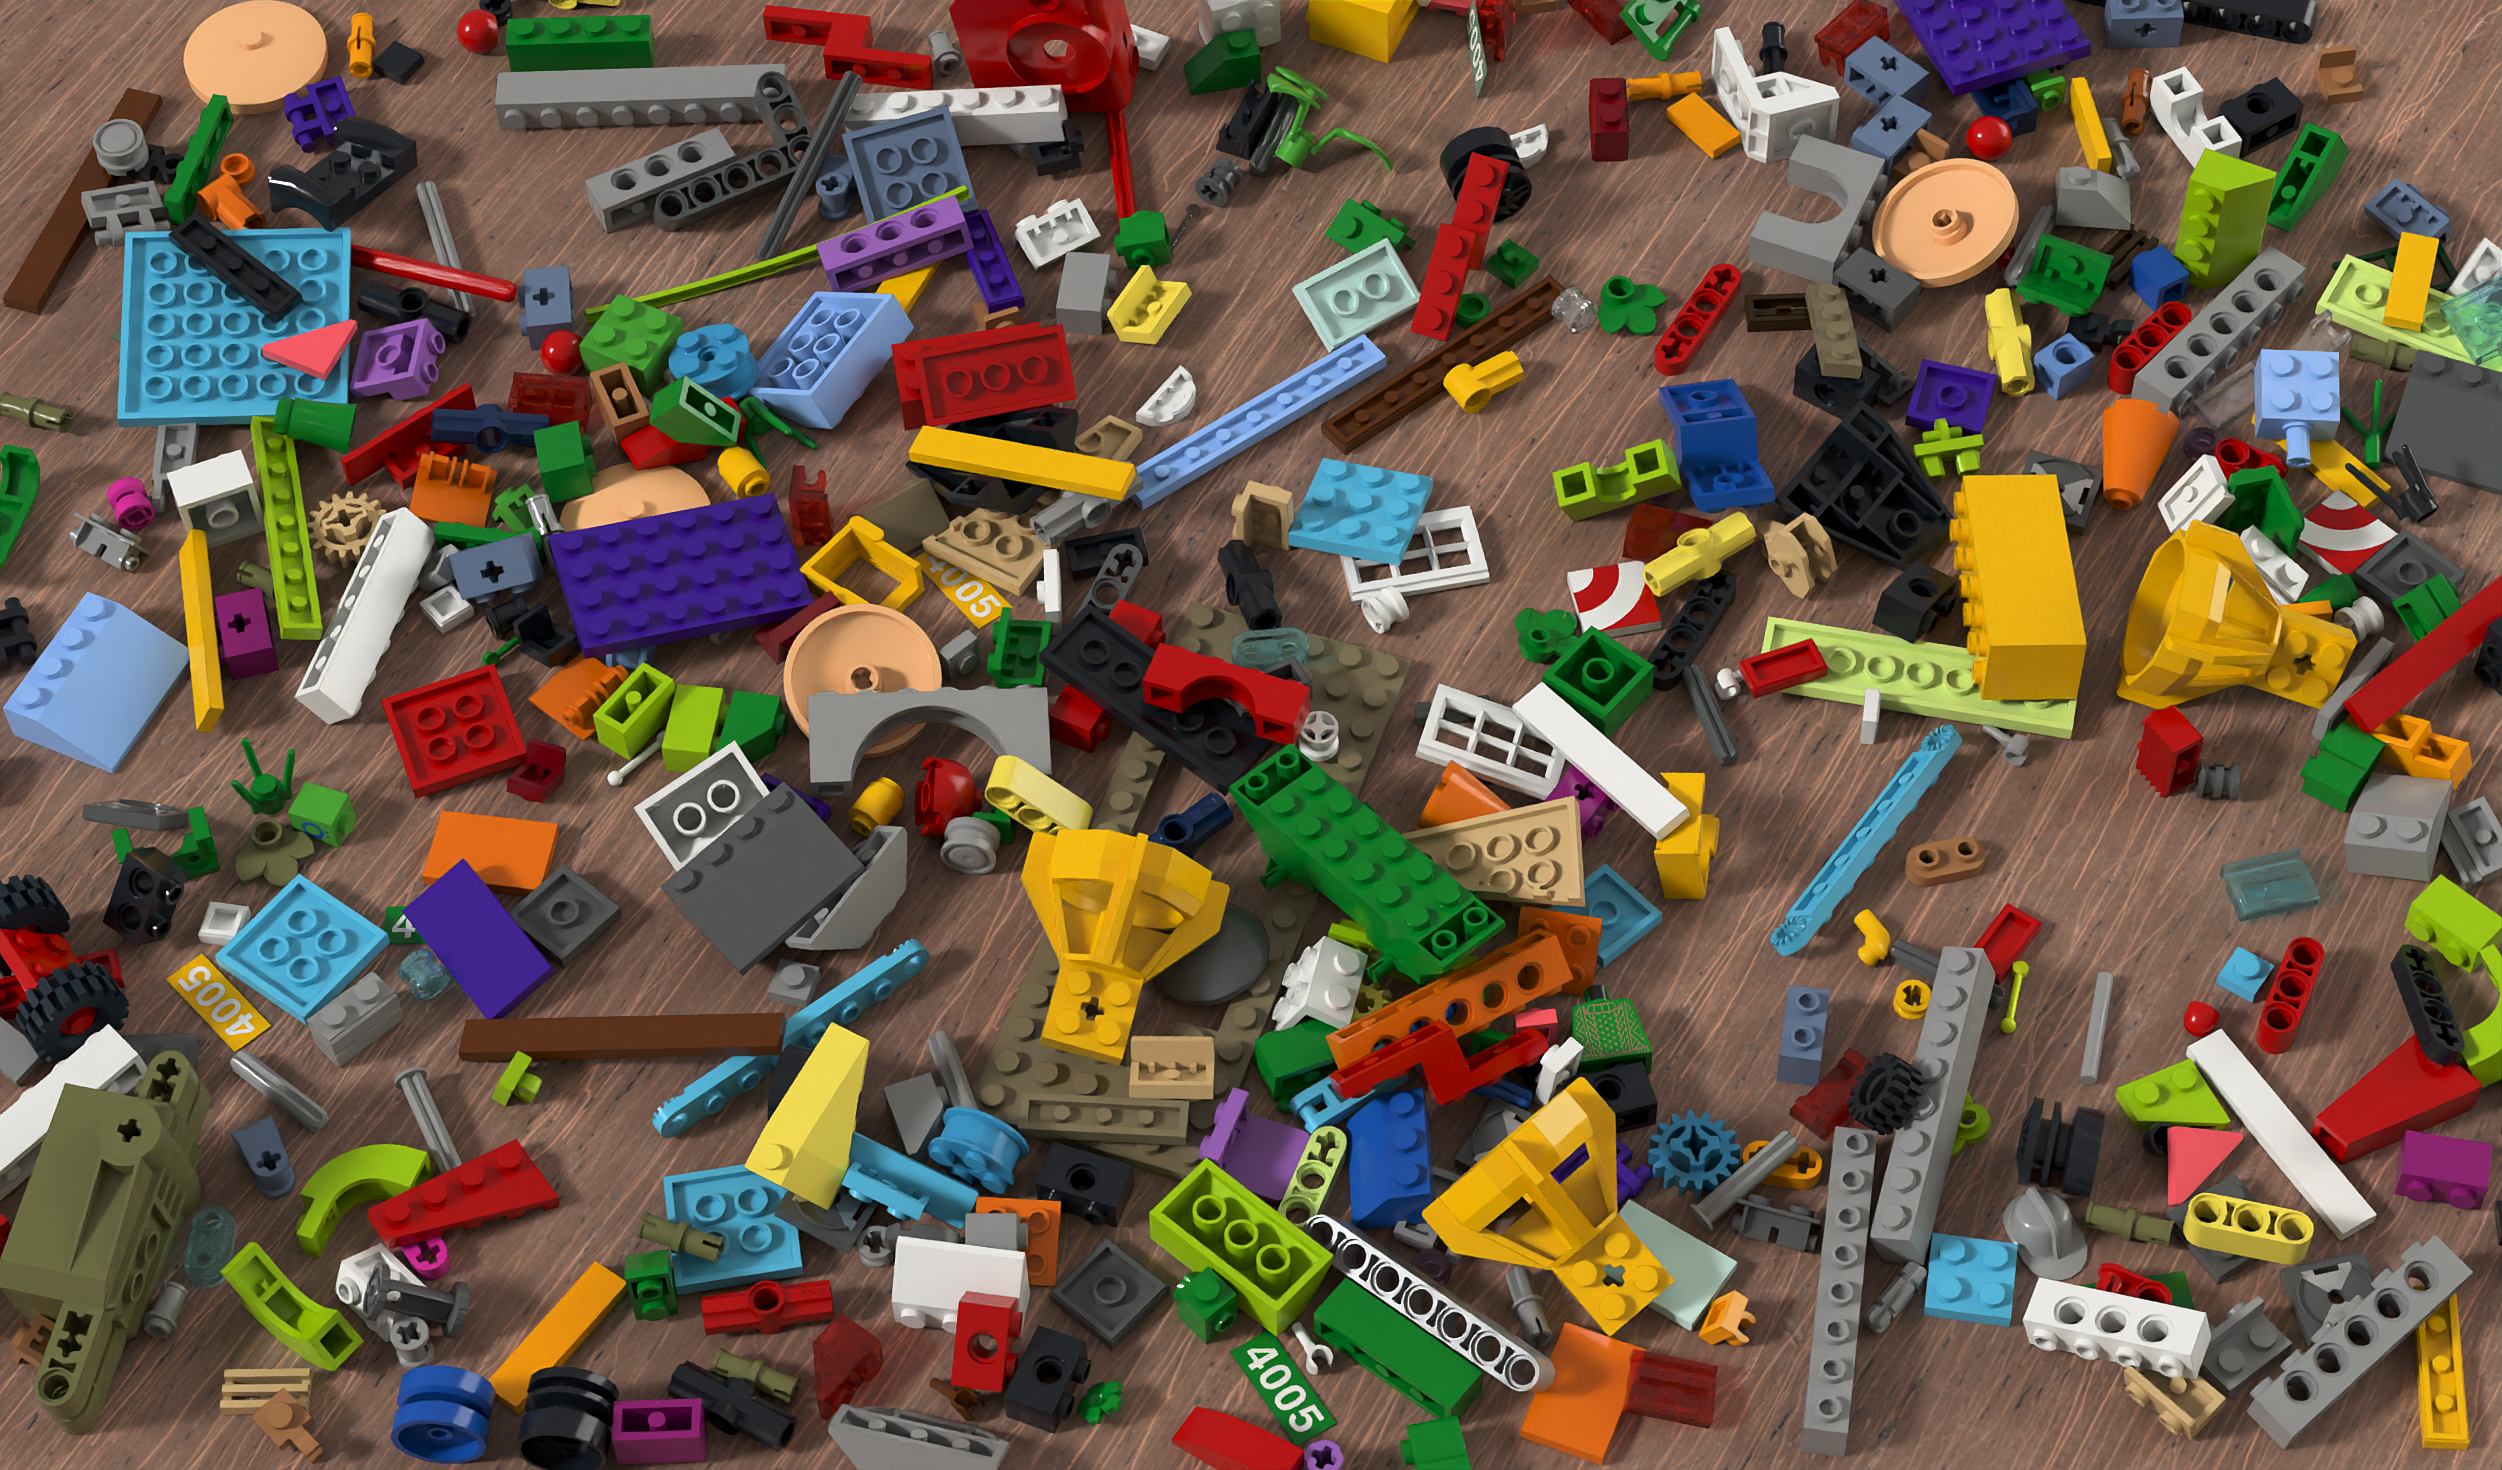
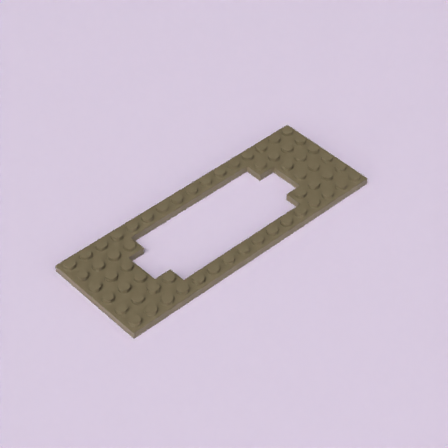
M1190 601L1171 646H1182L1193 653L1210 658L1219 657L1237 666L1259 670L1295 656L1312 683L1313 700L1310 701V712H1328L1338 722L1339 747L1337 753L1326 761L1313 762L1357 799H1360L1412 671V660L1282 625L1268 636H1257L1254 630L1248 628L1243 615ZM1224 699L1226 702L1233 706L1229 699ZM1134 730L1090 829L1112 830L1134 836L1168 755ZM1300 736L1298 737V739H1297V741H1296V743H1295V747H1296L1298 750H1300V747H1299V738H1300ZM1285 879L1278 884L1263 921L1269 938L1270 952L1267 964L1259 978L1246 991L1231 999L1218 1031L1179 1020L1173 1036L1213 1037L1215 1041L1214 1098L1195 1102L1189 1101L1190 1112L1186 1146L1050 1138L1034 1139L1051 1144L1056 1142L1131 1164L1133 1168L1180 1182L1186 1178L1203 1161L1198 1157L1199 1149L1205 1135L1211 1136L1215 1129L1214 1116L1220 1101L1227 1102L1233 1087L1241 1090L1253 1063L1255 1039L1261 1038L1265 1034L1284 987L1282 980L1285 971L1295 960L1322 892L1318 891L1312 894L1301 883L1290 879ZM1046 932L1043 934L973 1093L979 1111L1000 1119L1017 1132L1022 1092L1129 1098L1131 1044H1126L1123 1059L1119 1066L1039 1044L1060 968L1059 960ZM1092 1004L1080 1008V1010L1086 1012V1019L1089 1021H1093L1095 1016L1100 1014L1097 1007ZM1164 1099V1100H1183V1101H1186V1100H1184V1099Z

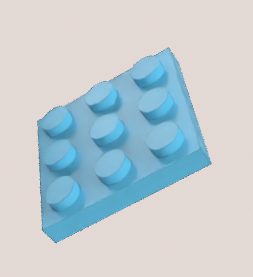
M1323 458L1289 531V545L1400 566L1433 490V478Z
M298 874L215 955L219 966L307 1026V1019L329 1004L390 943L388 933Z
M745 1164L663 1177L668 1220L680 1223L683 1220L691 1223L694 1229L726 1238L724 1252H718L722 1257L717 1264L685 1252L681 1255L671 1252L677 1295L804 1275L798 1228L774 1216L777 1206L788 1190L744 1168Z

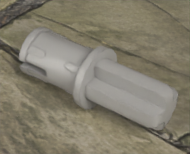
M2104 118L2100 121L2110 148L2112 162L2122 179L2130 181L2132 177L2138 176L2140 171L2131 153V141L2124 137L2115 118Z
M1516 1266L1513 1270L1506 1273V1280L1514 1302L1512 1313L1520 1320L1525 1335V1342L1535 1348L1534 1337L1536 1336L1538 1346L1543 1347L1553 1339L1552 1331L1549 1328L1543 1311L1545 1300L1542 1296L1538 1295L1530 1270L1525 1269L1524 1266Z

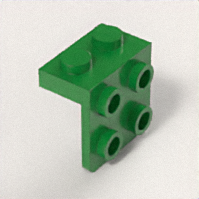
M2043 233L2040 237L2031 268L2018 282L2016 291L2023 294V298L2028 302L2034 304H2044L2046 302L2055 305L2065 315L2079 317L2080 314L2086 315L2102 297L2114 256Z
M2274 465L2256 469H2242L2230 474L2227 490L2229 494L2235 496L2236 500L2216 519L2218 527L2233 531L2257 525L2259 531L2292 559L2293 555L2296 554V546L2301 532L2304 530L2305 522L2302 512L2295 508L2290 498L2287 482L2280 478Z

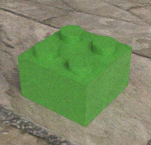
M617 294L579 345L585 374L590 376L591 372L625 361L639 392L647 399H650L664 380V371L670 368L669 357L674 346L677 344V339L685 333L682 319Z

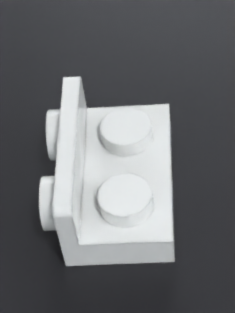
M1080 198L1070 203L1066 199L1061 200L1047 209L1048 214L1038 219L1035 215H1031L1017 223V229L1011 241L1014 246L1021 245L1035 271L1064 258L1066 251L1076 252L1096 242L1101 237Z
M380 1243L342 1260L334 1290L341 1301L359 1315L371 1330H374L385 1342L391 1341L390 1331L392 1326L399 1319L409 1315L382 1310L375 1321L364 1318V1295L374 1267L378 1263L387 1264L390 1266V1279L426 1286ZM389 1292L387 1299L397 1300L400 1297V1292Z

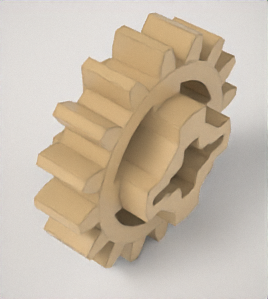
M348 491L345 499H340L337 494H333L332 503L328 504L321 500L318 502L321 511L309 512L311 522L307 523L310 549L314 550L316 559L320 560L325 557L328 566L334 565L338 560L341 561L343 568H347L352 560H355L357 564L359 563L380 517L387 514L385 509H381L380 502L377 499L369 502L366 493H363L358 499H354L352 491Z

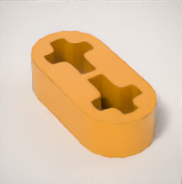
M1762 1140L1749 1143L1743 1151L1741 1167L1771 1141ZM1799 1146L1796 1153L1759 1184L1798 1190L1810 1189L1820 1180L1822 1159L1815 1150ZM1799 1163L1808 1164L1806 1174L1798 1173Z

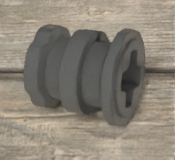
M1218 158L1213 166L1206 171L1204 177H1200L1196 181V192L1205 202L1216 207H1222L1227 202L1228 196L1233 192L1235 186L1243 178L1242 171L1230 159Z
M2199 759L2195 777L2196 798H2202L2204 793H2211L2212 798H2221L2223 794L2228 795L2229 799L2236 800L2240 787V764L2224 767V763L2214 762L2213 766H2209L2206 764L2205 759Z

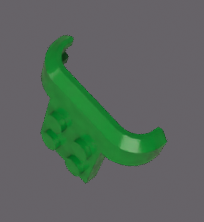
M6 444L0 453L2 463V480L0 484V570L7 562L33 507L40 485V466L32 449Z

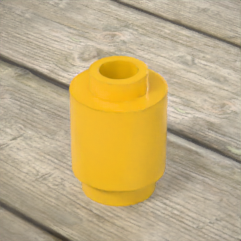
M733 446L726 449L718 459L719 473L740 499L761 496L766 492L770 484V475L749 450Z
M880 777L877 781L871 782L848 811L852 828L862 836L869 837V833L877 825L888 826L903 806L902 800L905 794L902 788L891 779Z

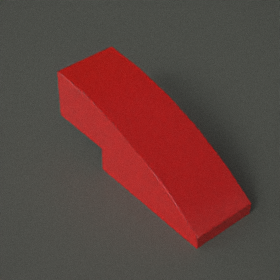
M731 396L719 398L742 414ZM743 414L741 415L736 444L741 443L748 422ZM651 424L624 438L621 443L622 448L637 471L704 460L707 449L722 447L719 445L676 442Z
M1198 1406L1194 1408L1172 1438L1173 1444L1217 1470H1302L1304 1468V1450L1256 1425Z

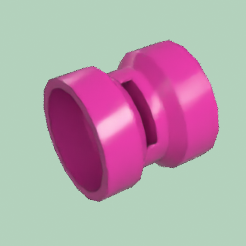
M133 477L122 478L108 488L106 496L111 508L115 510V517L121 528L135 531L146 527L152 522L155 511L150 500L146 498L147 493L142 481Z

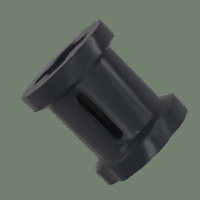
M520 593L514 594L512 600L493 608L490 606L483 607L487 624L497 640L502 638L504 632L514 628L513 623L515 620L529 611Z

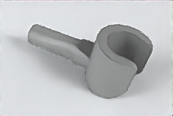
M1983 725L1982 730L2006 747L2002 755L2009 764L2019 767L2025 762L2029 756L2027 750L2028 740L2025 736L2016 734L2011 737L1992 725Z

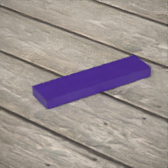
M987 209L964 214L974 249L965 251L963 254L988 313H995L1017 306L1019 309L1024 308L1025 300Z

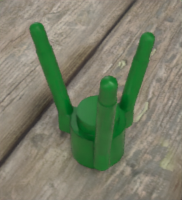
M750 396L738 405L748 421L743 437L753 456L765 470L768 467L753 434H766L774 426L785 435L793 436L812 450L817 449L818 445L780 418L758 397Z
M243 738L241 742L255 780L251 785L250 792L237 780H233L231 786L250 805L253 814H276L284 808L286 800L293 798L291 784L295 763V750L289 749L287 752L283 783L281 784L278 778L262 773L249 739Z

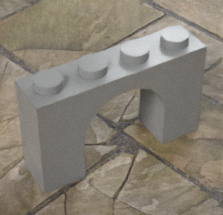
M1802 134L1789 159L1787 184L1825 195L1833 199L1843 211L1837 217L1826 222L1804 223L1763 210L1750 236L1748 261L1821 284H1832L1833 273L1850 257V253H1848L1850 248H1857L1863 233V227L1861 226L1864 221L1869 223L1873 216L1876 205L1875 197H1882L1888 182V176L1883 174L1885 159Z

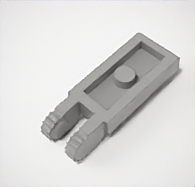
M197 423L158 426L151 477L153 484L152 506L155 513L165 512L166 489H171L166 473L179 470L185 466L194 465L196 462L200 432Z

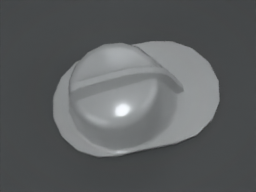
M2032 1186L2026 1190L2024 1195H2020L2009 1203L2004 1211V1228L2012 1243L2018 1244L2017 1252L2023 1263L2033 1274L2040 1278L2063 1281L2071 1279L2080 1273L2087 1261L2088 1248L2082 1232L2070 1213L2067 1203L2058 1194L2049 1190H2036Z

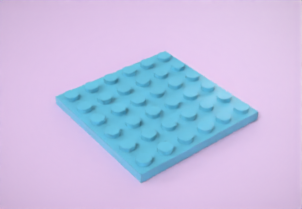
M338 227L332 232L324 228L220 230L302 294L303 301L277 324L173 245L168 235L172 231L125 232L117 410L119 427H147L197 423V425L251 424L252 416L275 418L280 397L293 400L297 397L320 402L349 403L350 342L325 381L264 357L262 348L268 343L350 320L352 239L350 227Z

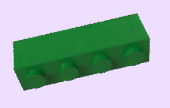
M650 15L508 19L505 46L511 72L654 68L656 44Z
M1347 1277L1314 1312V1334L1436 1419L1457 1415L1459 1420L1482 1393L1483 1371H1481L1478 1365L1465 1356L1458 1355L1439 1338L1428 1331H1423L1413 1324L1410 1318L1394 1307L1390 1308L1378 1300L1375 1294L1362 1285L1355 1284Z

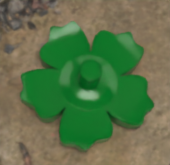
M1112 1380L1106 1384L1103 1381L1090 1387L1087 1390L1089 1396H1083L1077 1406L1078 1416L1080 1418L1084 1417L1086 1421L1094 1426L1095 1424H1101L1104 1413L1110 1416L1113 1412L1120 1411L1121 1406L1124 1404L1123 1400L1119 1397L1123 1393L1122 1389L1124 1386L1122 1383Z

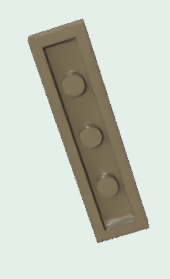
M1829 283L1821 285L1808 284L1805 299L1822 376L1860 379L1863 365L1845 288Z
M1022 1092L1018 1133L1022 1137L1186 1146L1190 1105L1189 1101Z

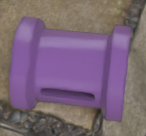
M1324 1439L1309 1445L1305 1451L1304 1461L1307 1465L1306 1470H1343L1344 1457L1339 1445Z

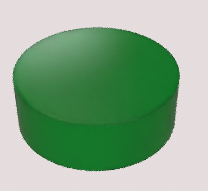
M1477 293L1462 295L1454 321L1461 328L1468 329L1491 313L1490 302L1486 297Z

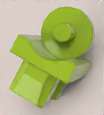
M1945 418L1936 419L1934 431L1922 433L1924 443L1914 445L1911 456L1930 483L1944 479L1945 470L1943 462L1955 461L1958 477L1962 478L1967 475H1977L1980 470L1979 453L1984 446L1982 434L1962 437L1961 427L1949 428Z

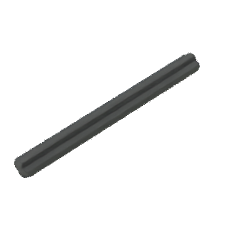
M852 71L845 72L755 252V257L758 260L766 261L776 257L863 82V78Z

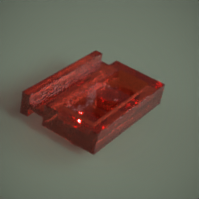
M1633 1349L1629 1359L1630 1370L1627 1378L1624 1412L1709 1429L1713 1422L1716 1393L1715 1380L1718 1366Z

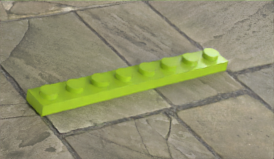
M252 416L250 428L281 639L321 640L323 627L294 439H289L288 435L273 433L274 417Z

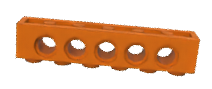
M1539 928L1325 1037L1337 1067L1341 1069L1373 1053L1374 1046L1379 1040L1384 1039L1385 1046L1409 1035L1411 1026L1419 1020L1421 1028L1440 1019L1452 1028L1456 1038L1466 1033L1474 1034L1475 1032H1481L1491 1025L1490 1021L1502 1015L1509 1016L1521 1012L1526 1008L1527 1002L1537 997L1544 998L1558 993L1562 989L1561 985L1572 980L1573 977L1557 936ZM1527 966V977L1522 983L1518 984V973L1523 967ZM1491 984L1492 994L1488 1000L1482 1002V992L1485 987ZM1456 1002L1457 1010L1455 1015L1451 1019L1446 1020L1447 1008Z

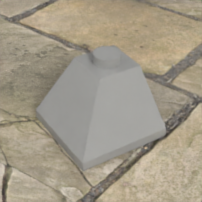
M2080 166L2072 168L2060 167L2055 177V225L2130 230L2129 181L2096 169H2087Z

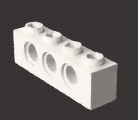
M2040 1277L2023 1318L2029 1343L2043 1350L2053 1351L2057 1349L2076 1353L2078 1356L2088 1360L2099 1358L2117 1362L2126 1368L2131 1365L2135 1369L2140 1367L2159 1371L2171 1378L2182 1376L2196 1380L2211 1339L2206 1312ZM2080 1321L2075 1324H2069L2071 1322ZM2121 1330L2117 1333H2111L2112 1331ZM2157 1339H2163L2162 1341H2159V1342H2152V1341L2157 1340Z

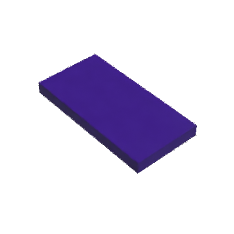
M464 858L402 910V913L486 1019H503L556 973L555 969Z

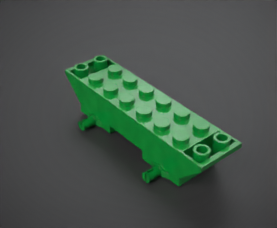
M1291 743L1229 786L1231 795L1260 839L1262 851L1272 858L1277 865L1260 877L1263 887L1271 891L1285 879L1301 883L1312 894L1321 891L1365 929L1367 940L1382 954L1379 960L1365 969L1368 977L1373 979V982L1379 981L1380 978L1394 969L1407 974L1421 986L1436 974L1445 973L1506 927V922L1482 903L1480 896L1477 893L1475 894L1474 890L1469 892L1375 814L1373 807L1370 804L1368 805V802L1362 803Z

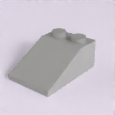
M2372 772L2352 810L2344 840L2348 873L2430 881L2454 786L2453 780Z

